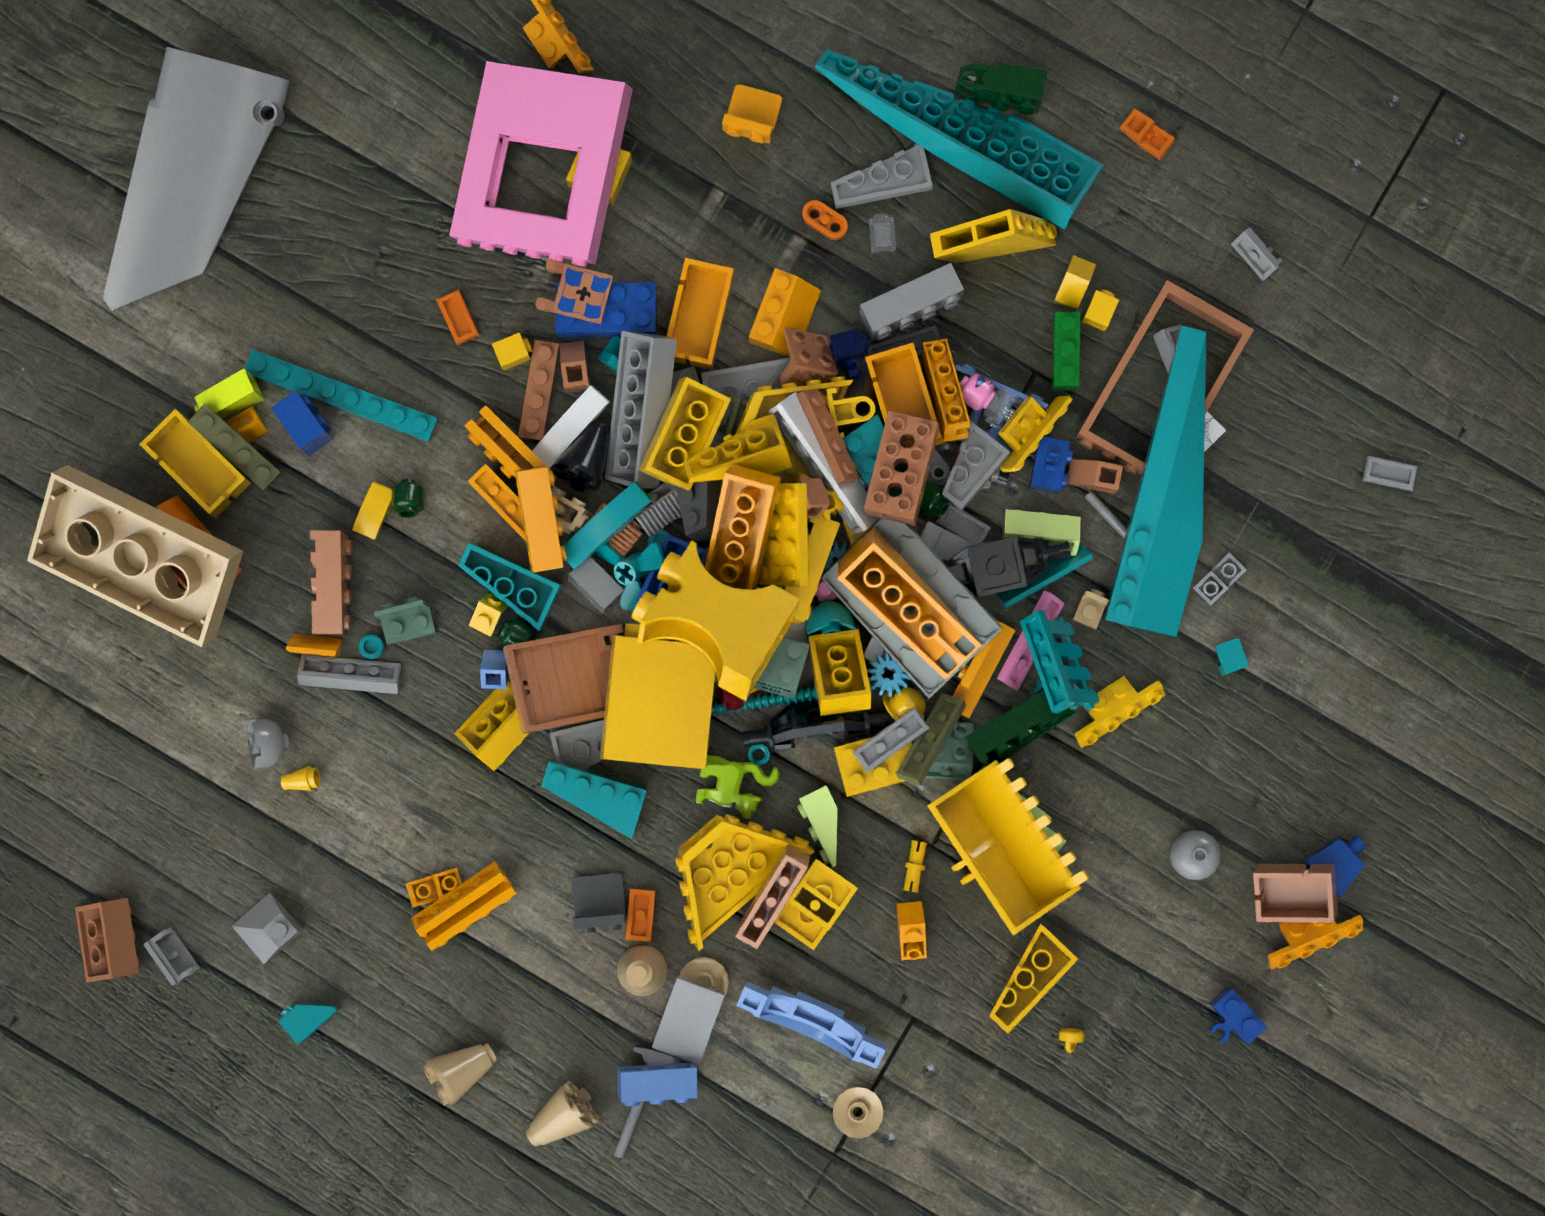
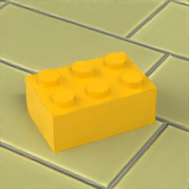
M859 630L809 636V656L820 715L871 709V690Z
M873 737L834 747L833 750L846 797L905 782V780L897 777L896 772L911 748L912 743H908L868 773L853 752Z

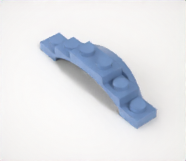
M747 981L736 1005L751 1012L758 1018L797 1031L838 1051L855 1062H862L877 1069L888 1045L864 1034L865 1027L843 1018L844 1011L800 991L794 996L772 986L771 991H768Z

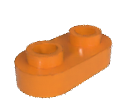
M817 200L809 201L803 207L802 217L804 222L831 240H840L846 235L848 229L846 219L830 207ZM816 211L819 213V217L812 218L810 213ZM838 225L840 230L833 232L831 226Z

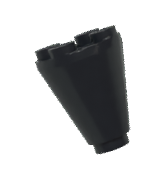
M594 421L592 425H589L558 458L552 471L555 476L570 482L571 488L583 493L585 489L597 491L601 485L607 457L610 428L599 421Z

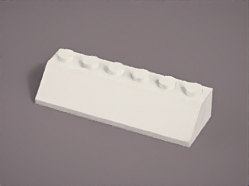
M795 391L767 412L769 415L774 413L779 429L814 478H821L824 487L834 490L840 498L844 509L837 511L852 533L863 532L879 519L878 517L866 515L864 511L867 497L865 490L867 486L861 478L853 483L837 484Z

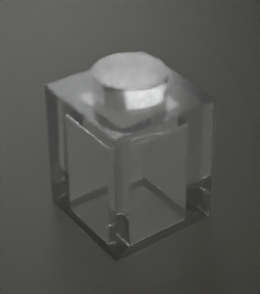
M888 214L873 215V218H869L868 221L870 252L895 251L894 216L888 217Z

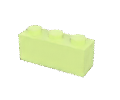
M1006 509L1002 526V539L1019 536L1036 540L1041 537L1046 546L1068 541L1070 548L1060 550V552L1069 550L1072 556H1076L1080 543L1081 517Z

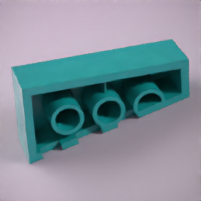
M878 414L843 438L846 450L856 466L859 477L866 484L867 490L871 482L884 430ZM898 466L896 468V471L902 473L900 467ZM894 489L890 492V496L898 497L901 495L902 490Z
M554 759L549 760L542 782L543 788L631 839L633 838L647 786Z

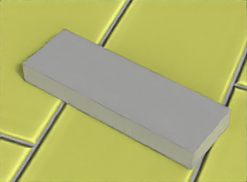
M913 708L856 749L853 754L868 773L928 730L929 727L918 711Z

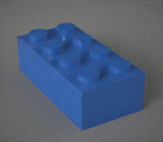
M556 283V295L560 283ZM612 283L601 325L556 314L555 332L557 337L612 338L616 335L621 338L622 331L657 335L656 283Z

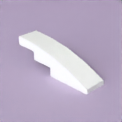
M591 385L555 423L532 452L551 470L558 458L589 425H592L610 401Z

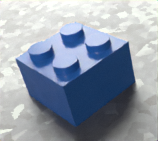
M294 391L271 408L297 446L308 456L333 439L329 434L332 428L320 414H315L318 409L306 394L301 396L297 391Z

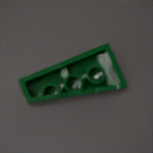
M1041 688L1038 694L1022 701L1015 708L967 735L965 739L980 763L987 766L997 760L1000 764L1068 719L1076 711L1070 710L1068 707L1060 713H1052L1044 689Z

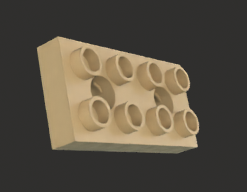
M67 465L51 473L27 561L203 647L217 637L244 551ZM84 522L90 524L96 530L99 538L98 547L91 544V535L87 528L83 526ZM171 565L178 567L184 573L187 580V590L177 586V576L170 569Z

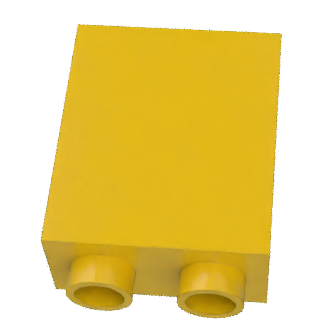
M626 624L625 635L612 638L600 759L705 769L715 669L712 663L698 648L680 640H675V642L653 640L641 645L638 643L640 624Z

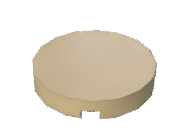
M708 957L695 958L688 962L680 972V977L724 992L725 995L727 994L729 986L728 973L723 965L715 959Z

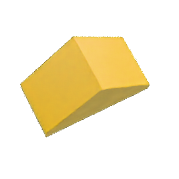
M1073 255L1054 301L1077 310L1089 285L1096 264Z

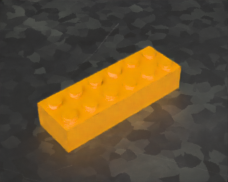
M732 464L725 472L705 564L706 571L722 584L741 590L757 589L781 477Z

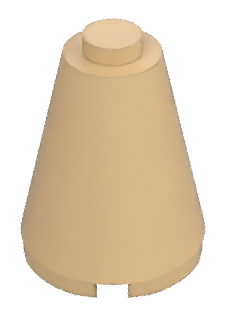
M637 945L631 947L621 956L618 962V979L623 988L631 994L637 996L651 995L657 992L667 979L668 967L663 954L652 946Z

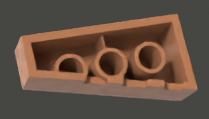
M310 530V540H315V548L310 552V559L313 568H316V573H313L311 577L312 593L316 594V598H313L311 601L312 634L316 636H347V630L351 628V616L347 615V605H351L352 599L351 590H348V580L352 579V566L348 565V555H352L353 551L352 540H349V536L342 531Z

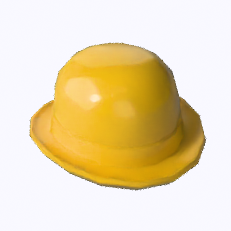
M907 687L901 688L900 694H897L896 690H892V697H888V691L884 693V706L895 721L913 708L918 711L924 720L926 703L919 691Z

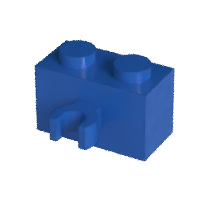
M1043 437L1040 440L1039 447L1035 453L1029 488L1057 494L1061 491V488H1066L1068 473H1064L1066 463H1071L1073 449H1069V441Z
M1226 987L1209 1003L1211 1008L1223 1019L1221 1023H1214L1209 1029L1212 1033L1218 1028L1223 1029V1036L1219 1038L1221 1043L1229 1039L1230 1031L1233 1030L1243 1042L1250 1044L1267 1028L1265 1023L1232 988Z

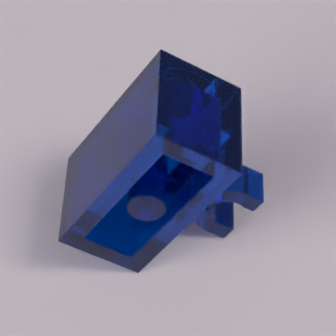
M859 328L829 336V347L836 368L846 366L849 380L858 379L860 373L857 363L864 361L868 349L865 334L860 335Z

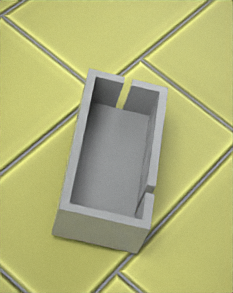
M949 263L861 304L859 317L870 340L877 339L880 342L892 336L891 332L899 328L901 331L911 328L916 320L922 318L923 321H926L936 316L938 309L945 308V310H950L959 305L958 301L961 300L964 288L952 263Z

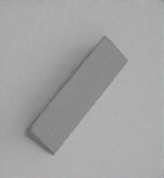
M302 654L297 678L299 685L398 694L401 663Z

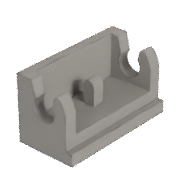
M591 557L578 569H573L568 576V580L602 614L624 592V589Z
M173 927L161 931L143 944L172 986L178 985L201 968Z

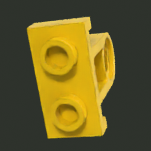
M837 388L826 389L827 395H823L825 405L830 410V415L835 421L838 433L839 426L867 422L876 413L874 402L866 396L834 401L833 394H838ZM861 402H866L870 405V412L866 416H860L856 412V407ZM844 432L839 433L842 439L845 438Z

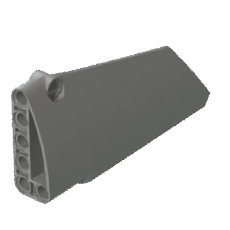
M166 47L156 94L148 104L103 294L104 301L112 311L205 273L273 128L279 126L284 121L283 106L287 96L289 80ZM273 108L274 117L271 120H267L266 113L269 109Z

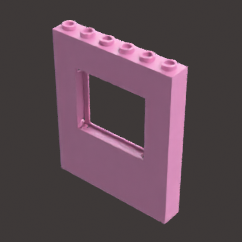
M486 61L449 236L456 239L458 245L472 247L473 243L479 244L481 249L494 251L496 247L502 248V252L517 255V252L520 251L525 252V256L540 259V256L543 255L549 256L548 259L562 263L564 259L572 260L573 265L586 267L587 263L596 265L633 89L625 82ZM509 141L579 152L565 219L495 207Z

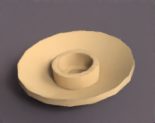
M853 1087L846 1089L838 1096L834 1103V1122L839 1130L849 1137L859 1139L868 1137L877 1131L883 1120L884 1111L881 1100L874 1092L867 1088ZM855 1107L862 1108L863 1113L860 1116L853 1114Z

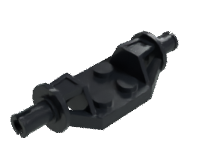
M1012 536L967 546L948 560L942 559V562L961 582L968 581V584H964V586L975 597L1028 586L1043 572L1049 571V561L1071 557V551L1060 552V550L1070 548L1068 541L1046 546L1041 537L1033 540ZM1038 563L1041 564V565H1039V566H1036V567H1034V568H1032V569L1027 570V568L1030 567V566H1033V565L1038 564Z
M818 701L788 705L771 721L769 718H765L766 726H764V729L742 731L744 747L767 744V746H770V752L774 753V750L795 748L794 738L798 737L809 738L813 735L835 734L839 731H844L845 740L864 736L868 739L871 738L870 731H872V728L891 725L894 723V719L888 711L869 713L867 710L821 716ZM788 722V725L780 728L782 725Z

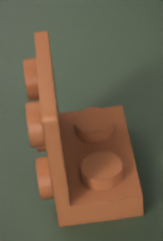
M791 328L784 329L783 334L791 362L779 376L781 384L796 383L797 387L806 386V381L819 379L821 384L830 383V379L835 378L838 371L827 337Z

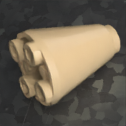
M488 1043L483 1046L479 1044L427 1060L424 1065V1072L431 1084L434 1082L437 1084V1095L443 1106L446 1104L452 1105L493 1066L492 1063L496 1062L497 1058Z
M570 1081L563 1084L529 1124V1128L525 1131L528 1140L536 1147L546 1145L588 1130L599 1122L597 1113L589 1103L591 1097L587 1090L584 1088L579 1090Z

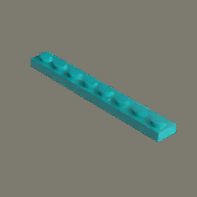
M253 349L245 366V369L255 378L293 392L297 391L301 395L306 394L311 399L429 443L438 423V418Z

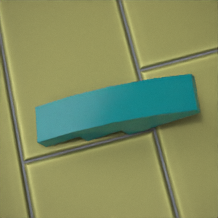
M637 481L606 505L564 545L566 561L574 570L578 569L594 552L600 551L615 534L621 533L652 501Z

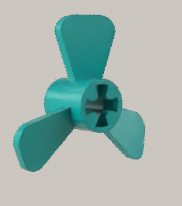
M608 542L600 551L596 552V555L601 560L615 565V578L624 585V592L620 599V606L624 610L635 609L637 605L636 600L643 587L640 578L648 574L650 570L660 569L665 561L658 542L651 543L643 553L634 552L625 559Z

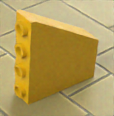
M1009 209L931 233L930 237L934 258L961 263L1055 246L1057 231L1055 225L1049 220Z

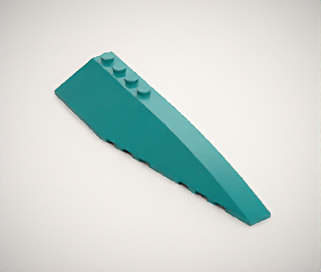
M1181 325L1111 586L1109 602L1103 616L1108 621L1177 637L1203 541L1206 331Z

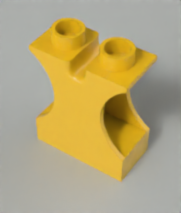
M691 541L682 557L674 552H670L659 570L657 579L668 584V590L662 588L657 596L646 591L637 603L632 619L641 623L638 643L642 645L658 639H675L693 645L703 652L712 663L717 674L718 686L746 701L793 623L800 598L774 584L755 590H741L722 584L703 567L697 553L696 543Z

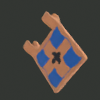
M548 259L546 262L547 271L562 274L555 302L538 297L535 304L537 309L601 325L614 276Z

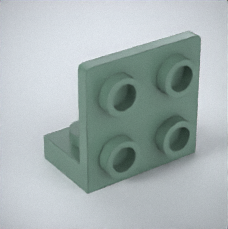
M419 597L405 599L404 604L399 606L394 605V603L379 606L380 610L374 612L375 617L381 620L387 645L437 633L430 604L425 600L419 599Z
M957 722L925 778L965 781L971 777L973 750L965 737L973 732V723Z

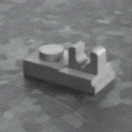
M1250 227L1231 243L1262 281L1268 278L1282 262L1281 258L1276 259L1272 255L1273 249L1271 247L1266 248V245Z

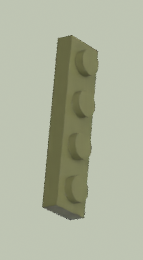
M206 403L188 420V423L262 490L280 473V470Z
M944 693L941 694L926 720L929 729L915 739L896 772L899 779L917 785L922 784L966 707L963 699Z

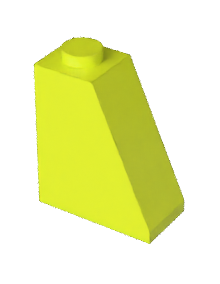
M242 369L195 396L197 405H194V408L197 412L206 403L221 418H224L259 403L264 398L255 377L246 369Z

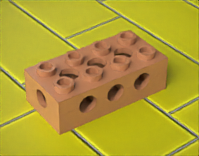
M888 411L864 505L866 515L916 526L940 430L937 421ZM911 440L915 442L910 448L902 447L905 441ZM904 464L908 466L905 472L899 473L896 471L899 465ZM894 489L902 490L901 495L898 497H891L890 492Z

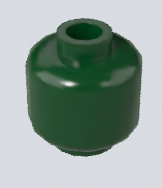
M413 479L401 480L400 483L392 488V509L401 517H416L424 509V488Z
M926 482L919 512L928 518L944 515L949 508L948 500L942 495L944 489L933 482Z
M513 618L510 621L505 620L497 634L501 647L536 640L533 637V627L518 618Z

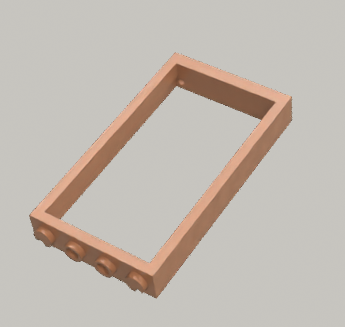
M1168 280L1160 290L1076 436L1080 440L1079 443L1085 446V448L1090 450L1093 448L1102 452L1101 456L1110 462L1118 461L1123 464L1124 470L1134 475L1136 472L1140 475L1142 474L1144 462L1093 434L1089 429L1165 298L1239 339L1205 397V414L1254 331L1253 328Z

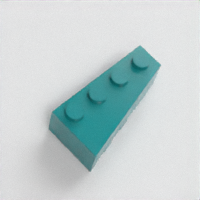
M468 543L458 565L539 631L544 629L564 585L541 573H533L530 568L476 543Z

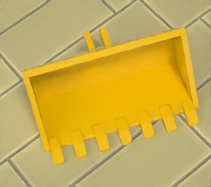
M1008 758L1000 764L997 760L993 761L927 806L962 858L961 861L951 867L953 871H959L965 865L971 871V873L966 874L960 880L962 885L976 879L1012 935H1015L1082 889L1079 884L1086 881L1089 876L1085 870L1075 875L1071 873L1067 865L1074 862L1076 856L1072 851L1063 856L1059 855L1055 846L1062 843L1064 838L1060 833H1056L1050 838L1047 837L1042 828L1052 821L1047 814L1038 819L1034 817L1030 809L1037 806L1039 801L1034 795L1025 801L1022 799L1018 790L1025 787L1027 783L1023 777H1019L1013 782L1010 781L1005 772L1013 768L1014 763Z

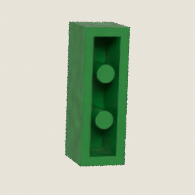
M1055 311L1052 317L1051 391L1076 392L1079 387L1080 312Z

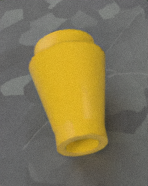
M311 766L281 776L283 790L314 791L315 788L320 787L321 783L318 769Z

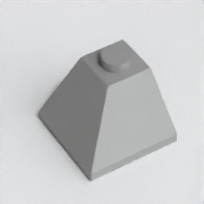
M271 892L232 925L233 929L263 964H266L303 931Z

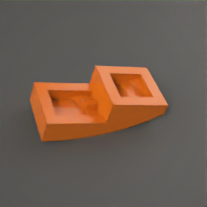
M1135 108L1120 126V130L1160 161L1175 143V137L1157 127L1154 120Z

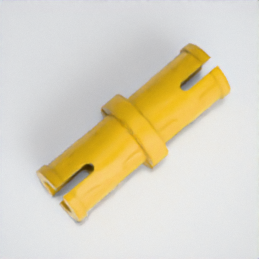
M911 840L909 861L905 863L907 868L903 888L905 891H910L911 881H913L912 892L919 893L921 872L925 870L923 865L927 845L925 842H920L919 852H917L918 841Z

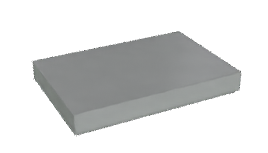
M677 976L652 1048L700 1065L725 993Z

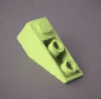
M824 786L800 798L801 804L797 805V808L803 819L808 817L812 825L808 830L814 842L819 840L823 847V850L819 851L825 865L830 863L832 867H835L838 808L827 786Z

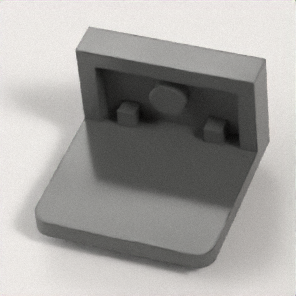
M620 873L573 878L574 929H580V933L596 932L595 927L605 926L606 931L620 930L621 924L627 923L623 877Z

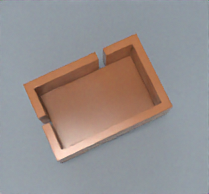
M1257 864L1253 873L1254 892L1257 895L1255 899L1256 922H1335L1338 914L1335 864H1311L1310 869H1307L1306 864Z

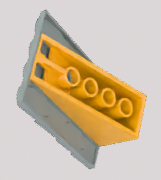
M879 518L865 534L821 575V579L928 698L934 695L1002 630L996 619L948 569L909 524Z

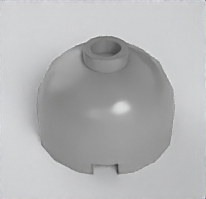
M264 718L249 719L247 733L252 732V734H250V740L248 741V751L251 765L254 766L253 769H264L274 766L283 757L284 749H287L289 746L287 733L282 734L280 726L272 720Z
M1190 830L1181 833L1170 846L1169 858L1172 867L1179 875L1190 880H1202L1208 878L1217 870L1221 860V851L1219 844L1213 836L1204 831Z

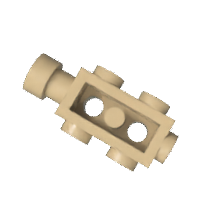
M555 486L552 487L551 494L556 496L558 502V511H554L556 521L561 522L562 531L570 535L571 531L577 533L590 521L592 513L584 509L587 504L574 497L570 501L564 498L566 492Z

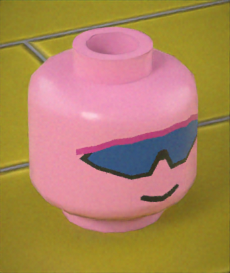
M978 373L973 374L970 378L965 376L960 383L965 404L976 411L982 408L986 410L996 395L994 383Z

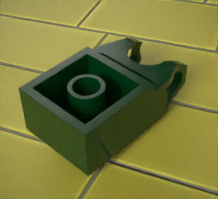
M998 62L997 67L968 64L960 68L955 92L964 99L967 98L977 103L991 105L1000 111L1013 109L1018 110V113L1022 115L1037 114L1043 98L1047 71ZM968 70H972L976 73L966 74L963 76V73ZM960 85H962L967 90H971L972 92H963L960 88Z

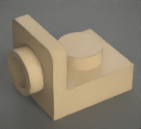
M1091 589L1089 592L1086 590L1081 597L1072 620L1096 630L1109 600L1104 598L1105 594L1101 591Z

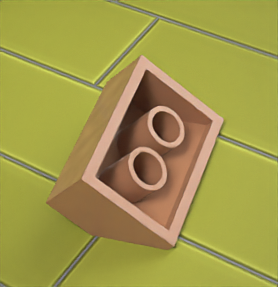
M128 898L75 907L86 983L139 974V958L136 955L135 932L132 929L131 922L132 910Z

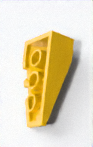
M774 413L743 425L744 430L734 436L731 434L723 438L724 442L714 448L707 447L683 462L689 482L724 480L725 472L732 464L767 474H774L791 468L792 464Z

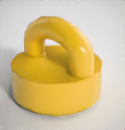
M1061 1028L1059 1030V1040L1065 1042V1049L1068 1053H1072L1075 1050L1077 1043L1084 1042L1085 1032L1083 1030L1075 1028Z

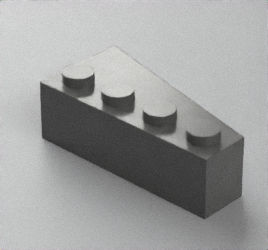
M717 431L710 447L714 448L724 442L723 438L725 435ZM723 480L694 482L690 491L676 486L685 535L702 544L711 540Z

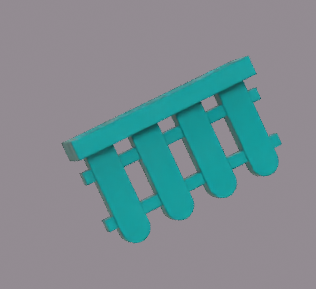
M1037 610L1021 620L1020 623L1052 713H1060L1068 707L1070 710H1074L1078 706H1085L1086 710L1090 711L1094 709V705L1099 702V696L1094 690L1087 687L1086 682L1091 679V674L1086 667L1079 665L1078 659L1083 656V652L1077 644H1072L1070 637L1075 633L1072 624L1064 621L1063 617L1047 620L1045 611ZM1054 637L1061 638L1062 643H1056ZM1062 660H1069L1070 666L1063 665ZM1070 683H1077L1079 689L1072 688Z

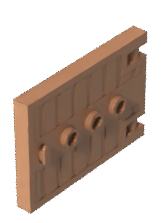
M622 624L503 647L522 734L604 718L612 638L623 633ZM605 637H609L611 645L606 646Z

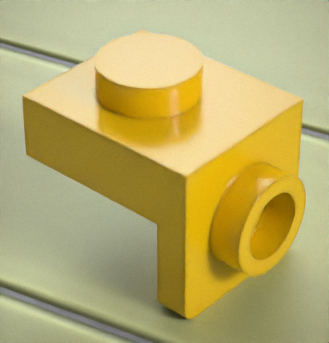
M487 592L479 600L469 626L491 637L497 628L502 613L508 605L496 597L495 594Z

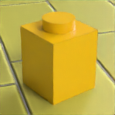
M1096 290L1082 322L1105 332L1119 299L1114 298L1115 295L1107 290H1101V292Z
M520 333L492 343L503 371L531 360L529 353L533 351L528 338L522 339Z

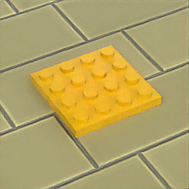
M780 483L758 580L759 585L809 586L807 483Z

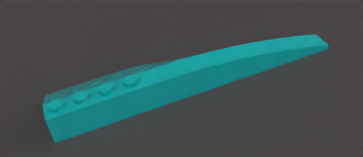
M826 50L815 65L818 71L849 96L918 145L1064 230L1104 166L1018 116L1012 114L1009 117L999 114V110L989 106L987 110L974 105L975 101L967 98L965 100L956 99L954 94L918 81H914V84L902 80L903 76L893 73L891 76L879 72V68L876 66L859 65L856 59Z

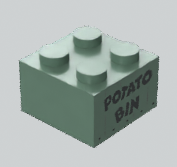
M784 637L754 688L795 699L810 644Z

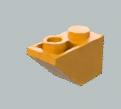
M922 901L897 903L901 961L927 958Z

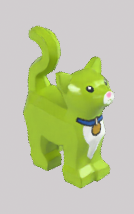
M707 755L706 768L701 769L700 777L708 778L709 776L717 777L716 788L698 789L696 803L703 804L706 800L712 801L722 807L735 808L740 812L742 818L750 819L756 811L758 803L762 802L763 798L751 793L740 794L744 775L751 772L758 783L763 786H771L779 779V769L773 767L771 774L765 776L758 764L728 761L720 756Z

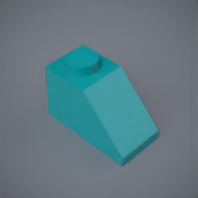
M292 1003L280 1013L283 1017L278 1023L299 1045L341 1008L338 1005L300 1003L294 1006Z

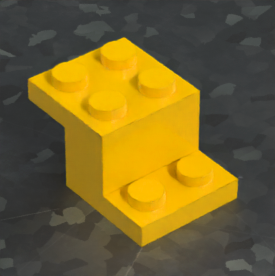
M815 859L804 877L797 884L774 923L814 950L858 888Z

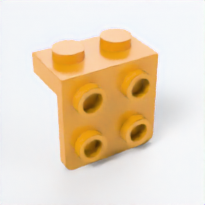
M736 85L728 112L723 117V131L734 137L743 136L750 138L751 141L756 143L765 142L770 144L782 104V97L748 86Z

